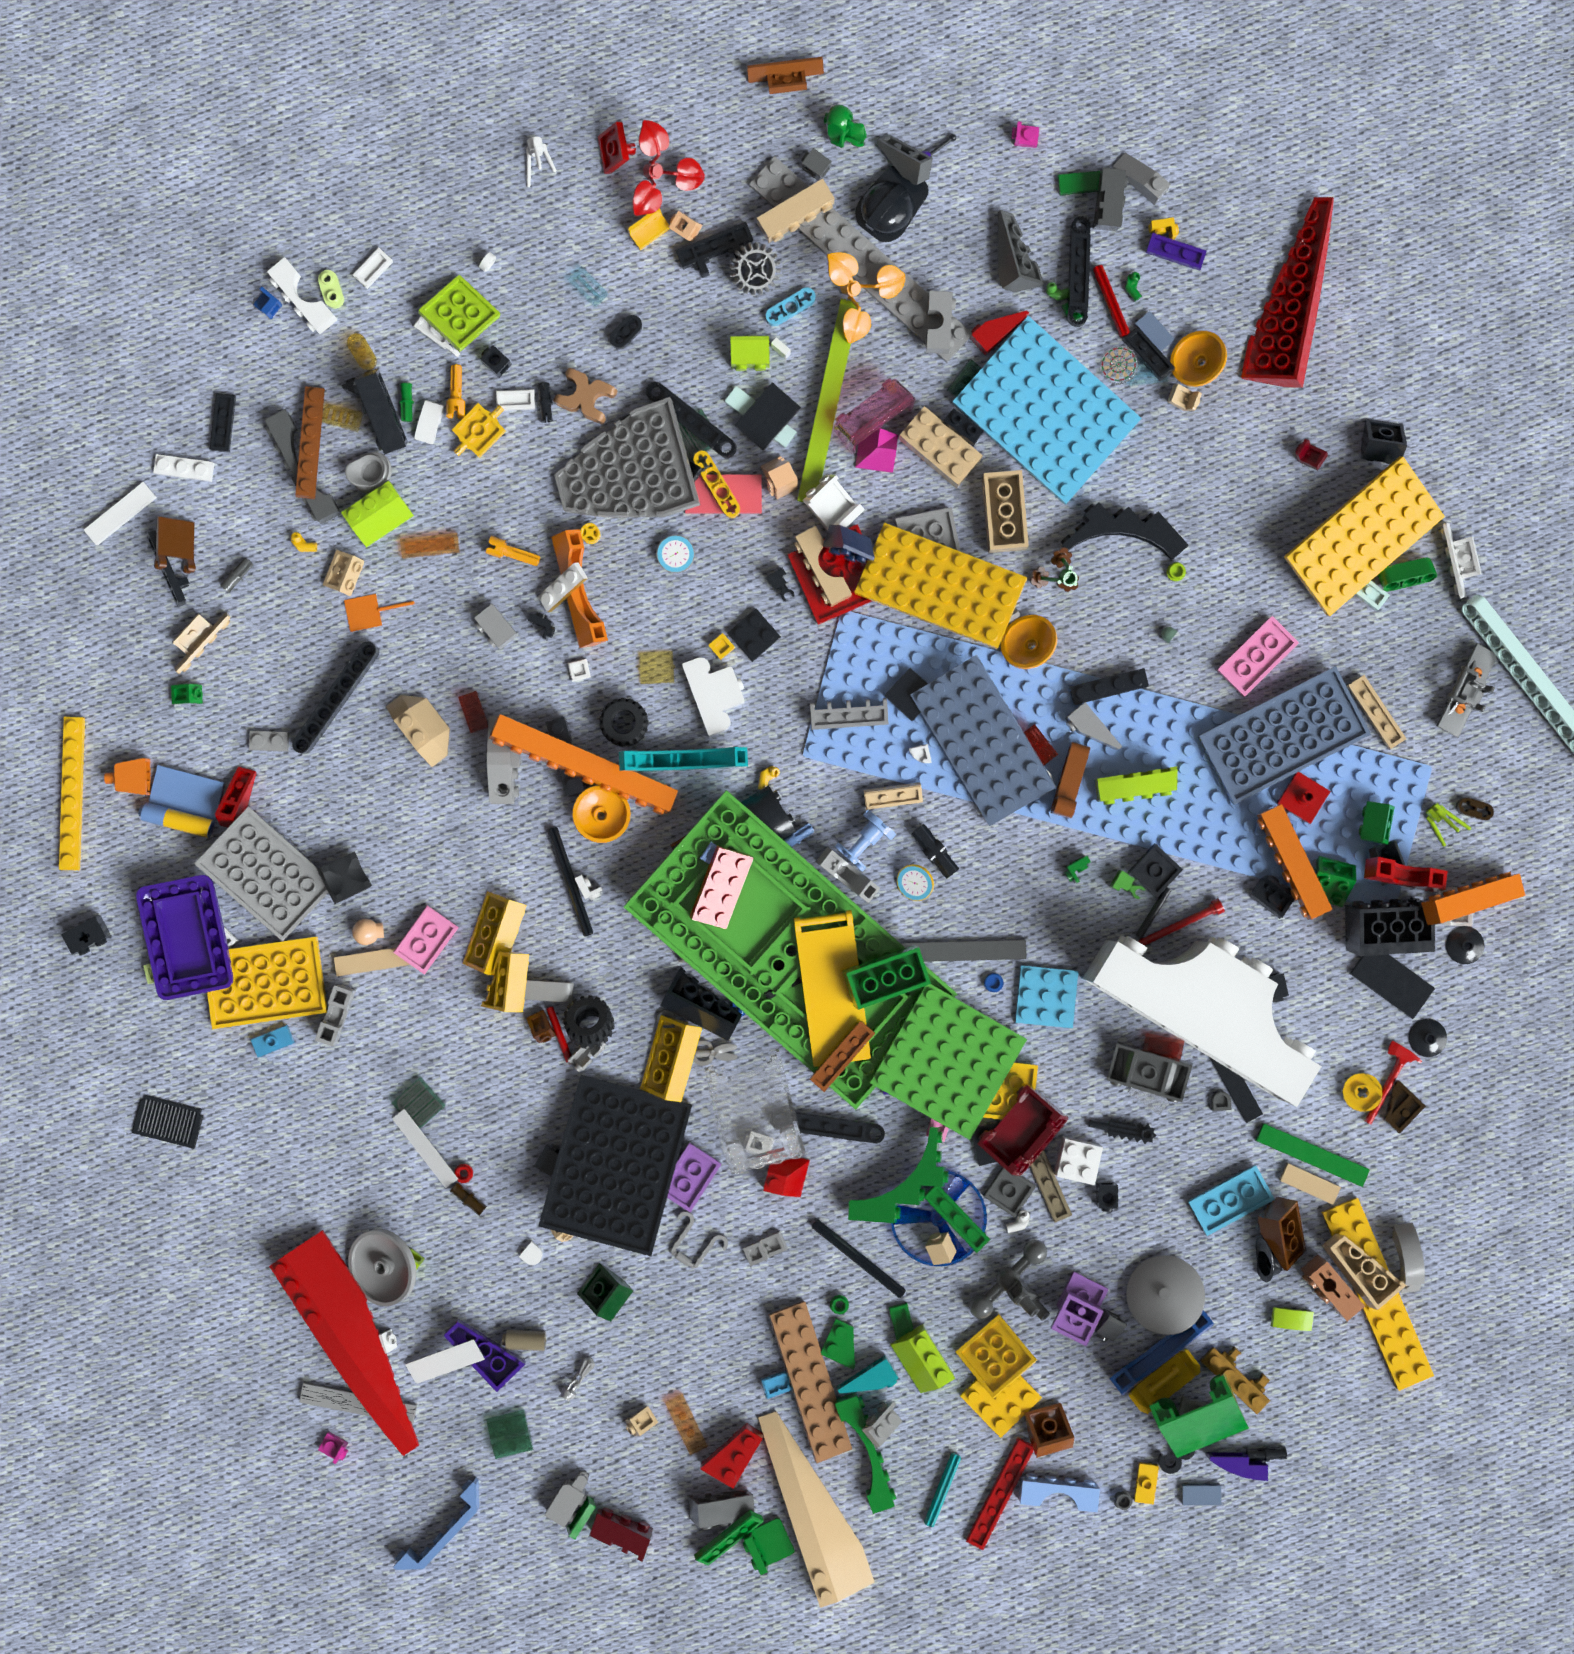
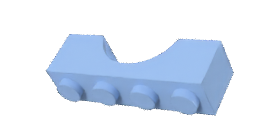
M1035 1474L1021 1476L1018 1499L1022 1505L1040 1506L1047 1496L1053 1493H1064L1075 1501L1079 1511L1098 1512L1100 1488L1098 1484H1095V1481L1084 1480L1083 1482H1076L1073 1478L1057 1480L1054 1476L1037 1478L1038 1476Z

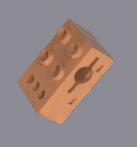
M1316 1255L1300 1269L1304 1273L1302 1278L1307 1284L1311 1285L1313 1289L1316 1288L1314 1292L1326 1304L1329 1303L1336 1313L1346 1321H1349L1365 1307L1332 1266L1321 1256Z

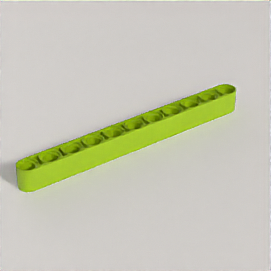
M841 298L797 499L800 502H803V499L807 497L806 493L810 489L816 488L820 484L819 481L823 476L851 343L846 341L843 333V316L849 308L857 310L852 301Z

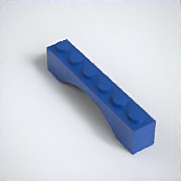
M1203 1310L1201 1316L1192 1327L1178 1334L1166 1335L1153 1347L1109 1379L1121 1395H1125L1214 1325L1213 1321Z

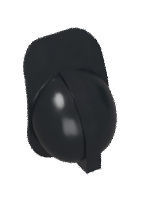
M894 165L889 167L860 198L855 211L857 223L881 242H892L898 239L905 232L926 200L929 191L927 183L924 181L918 185L912 184L909 180L902 177Z

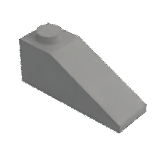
M1124 153L1112 166L1113 169L1126 170L1128 182L1153 205L1162 198L1171 185L1157 171L1127 153Z
M1086 702L1065 718L1067 720L1066 725L1072 732L1076 731L1078 734L1115 750H1119L1122 747Z

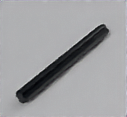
M557 827L550 828L547 832L583 936L587 937L593 934L591 923Z
M819 1219L812 1224V1229L898 1298L905 1294V1288Z

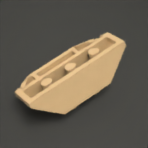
M400 695L386 706L394 722L431 767L448 756L450 728L427 698Z

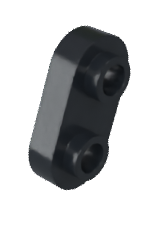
M636 315L627 316L610 334L611 345L616 349L626 348L641 332V319ZM635 323L636 328L631 329L629 327L630 324ZM618 337L623 338V341L621 343H618L616 341Z

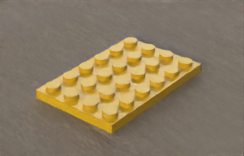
M318 936L228 949L233 971V983L228 988L207 992L212 1029L327 1013L328 1008Z

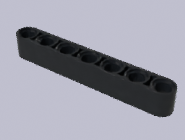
M363 642L294 738L292 747L296 752L308 754L315 747L378 658L379 648L375 644ZM372 646L373 653L370 656H366V648ZM357 662H361L362 669L356 672L354 666ZM349 677L351 684L349 687H344L343 681ZM339 693L340 700L334 703L332 697L334 694ZM324 709H328L329 715L323 719L321 712ZM316 724L318 731L312 735L310 728ZM302 740H305L307 743L304 750L299 748V743Z

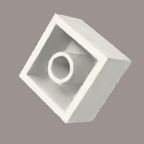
M1062 1136L1054 1174L1060 1178L1095 1185L1103 1147L1100 1144Z

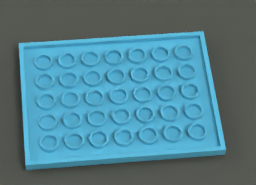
M1029 316L952 401L953 405L973 423L983 429L993 441L1065 505L1142 419Z

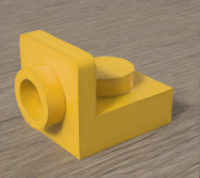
M1174 217L1152 220L1148 225L1149 233L1162 235L1168 231L1169 238L1173 240L1179 234L1178 224L1175 223Z

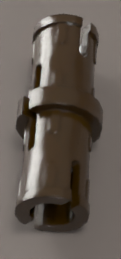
M459 1182L450 1190L452 1194L463 1202L464 1206L467 1205L478 1216L487 1207L474 1196L473 1192L470 1193Z

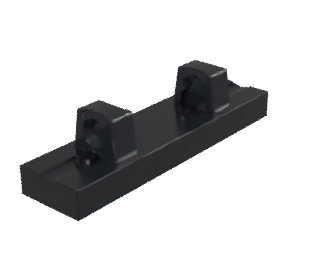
M153 530L148 532L147 539L156 557L157 532ZM166 557L167 567L162 568L161 571L177 607L185 605L186 602L181 589L188 587L190 583L187 577L176 578L171 564Z

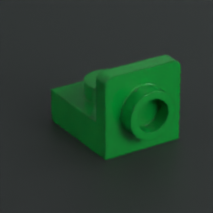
M171 685L172 704L203 703L202 685Z
M1087 855L1065 866L1067 871L1064 873L1070 882L1073 881L1076 884L1080 882L1075 871L1080 873L1088 868L1087 864L1091 861Z

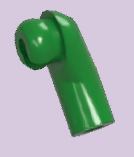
M1138 272L1129 274L1125 283V290L1134 302L1142 297L1137 290L1138 281L1140 280Z

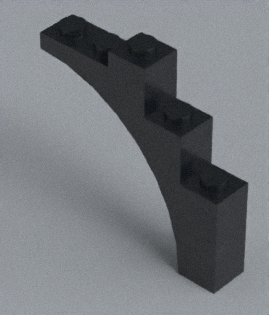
M1098 502L1095 506L1092 503L1084 510L1086 514L1082 518L1087 523L1082 522L1075 528L1076 533L1072 537L1068 534L1060 541L1062 545L1059 549L1066 547L1069 551L1074 546L1089 539L1120 535L1147 542L1159 549L1172 561L1189 545L1159 511L1154 515L1151 512L1143 519L1145 522L1143 523L1130 507L1125 510L1121 508L1113 515L1114 519Z

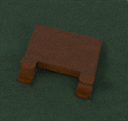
M157 517L155 569L161 570L166 568V557L185 559L183 565L184 573L190 574L195 572V522Z

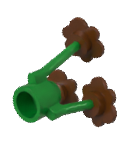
M1062 547L1059 551H1054V556L1051 558L1053 565H1056L1058 568L1066 567V569L1060 572L1059 578L1048 577V571H1045V568L1042 566L1032 571L1030 583L1036 585L1038 589L1042 586H1047L1049 581L1056 582L1059 588H1064L1065 592L1078 588L1077 581L1079 577L1072 571V566H1070L1072 553L1068 552L1066 547Z

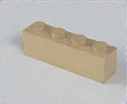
M821 179L757 217V225L768 243L772 241L777 242L784 237L783 234L788 231H796L800 224L805 221L807 223L811 222L820 212L823 211L825 213L832 209L835 198L825 181Z

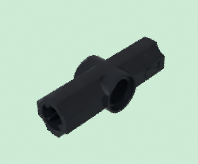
M922 824L911 833L922 847L923 853L928 856L932 864L934 863L946 879L959 870V867L948 855L944 845L933 836L925 824Z

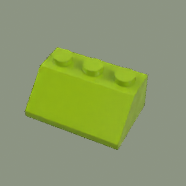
M387 481L341 512L366 548L414 516L390 481Z
M923 1324L890 1344L920 1393L940 1389L955 1379L953 1371Z

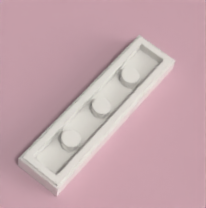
M142 482L86 527L84 531L95 545L98 546L157 497Z

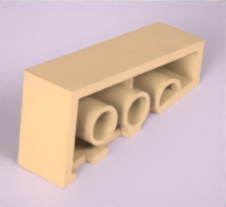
M1335 1234L1322 1245L1370 1308L1380 1309L1407 1286L1344 1235Z

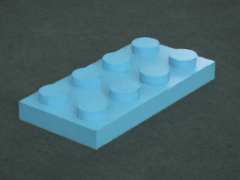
M1253 1165L1187 1202L1205 1235L1208 1236L1275 1199L1256 1165Z

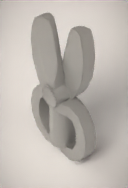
M698 1041L693 1061L700 1066L709 1065L714 1057L722 1061L738 1059L737 1055L725 1052L737 1049V1045L722 1044L714 1048L708 1041ZM700 1045H707V1046H709L710 1049H697V1048H698V1046H700ZM697 1057H709V1060L703 1062L699 1061Z

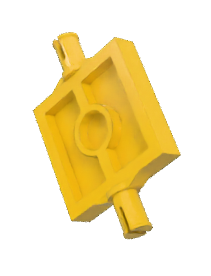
M477 403L452 429L461 442L453 451L460 456L467 448L480 458L506 432L497 419L504 409L498 404L490 412Z

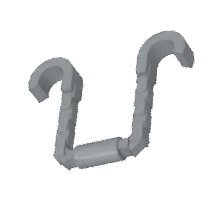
M682 1211L678 1215L677 1219H681L683 1216L690 1218L689 1224H687L679 1239L676 1240L671 1248L672 1255L676 1256L675 1258L687 1267L690 1266L691 1269L698 1268L718 1239L724 1241L722 1249L724 1251L727 1249L728 1239L722 1234H717L710 1240L696 1263H692V1260L681 1252H676V1248L681 1244V1241H683L694 1223V1216L691 1212Z

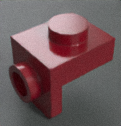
M1306 438L1297 446L1295 451L1298 462L1317 471L1328 456L1327 451L1311 445L1310 441Z

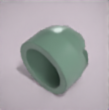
M1165 627L1161 632L1162 639L1169 643L1178 631L1172 627Z

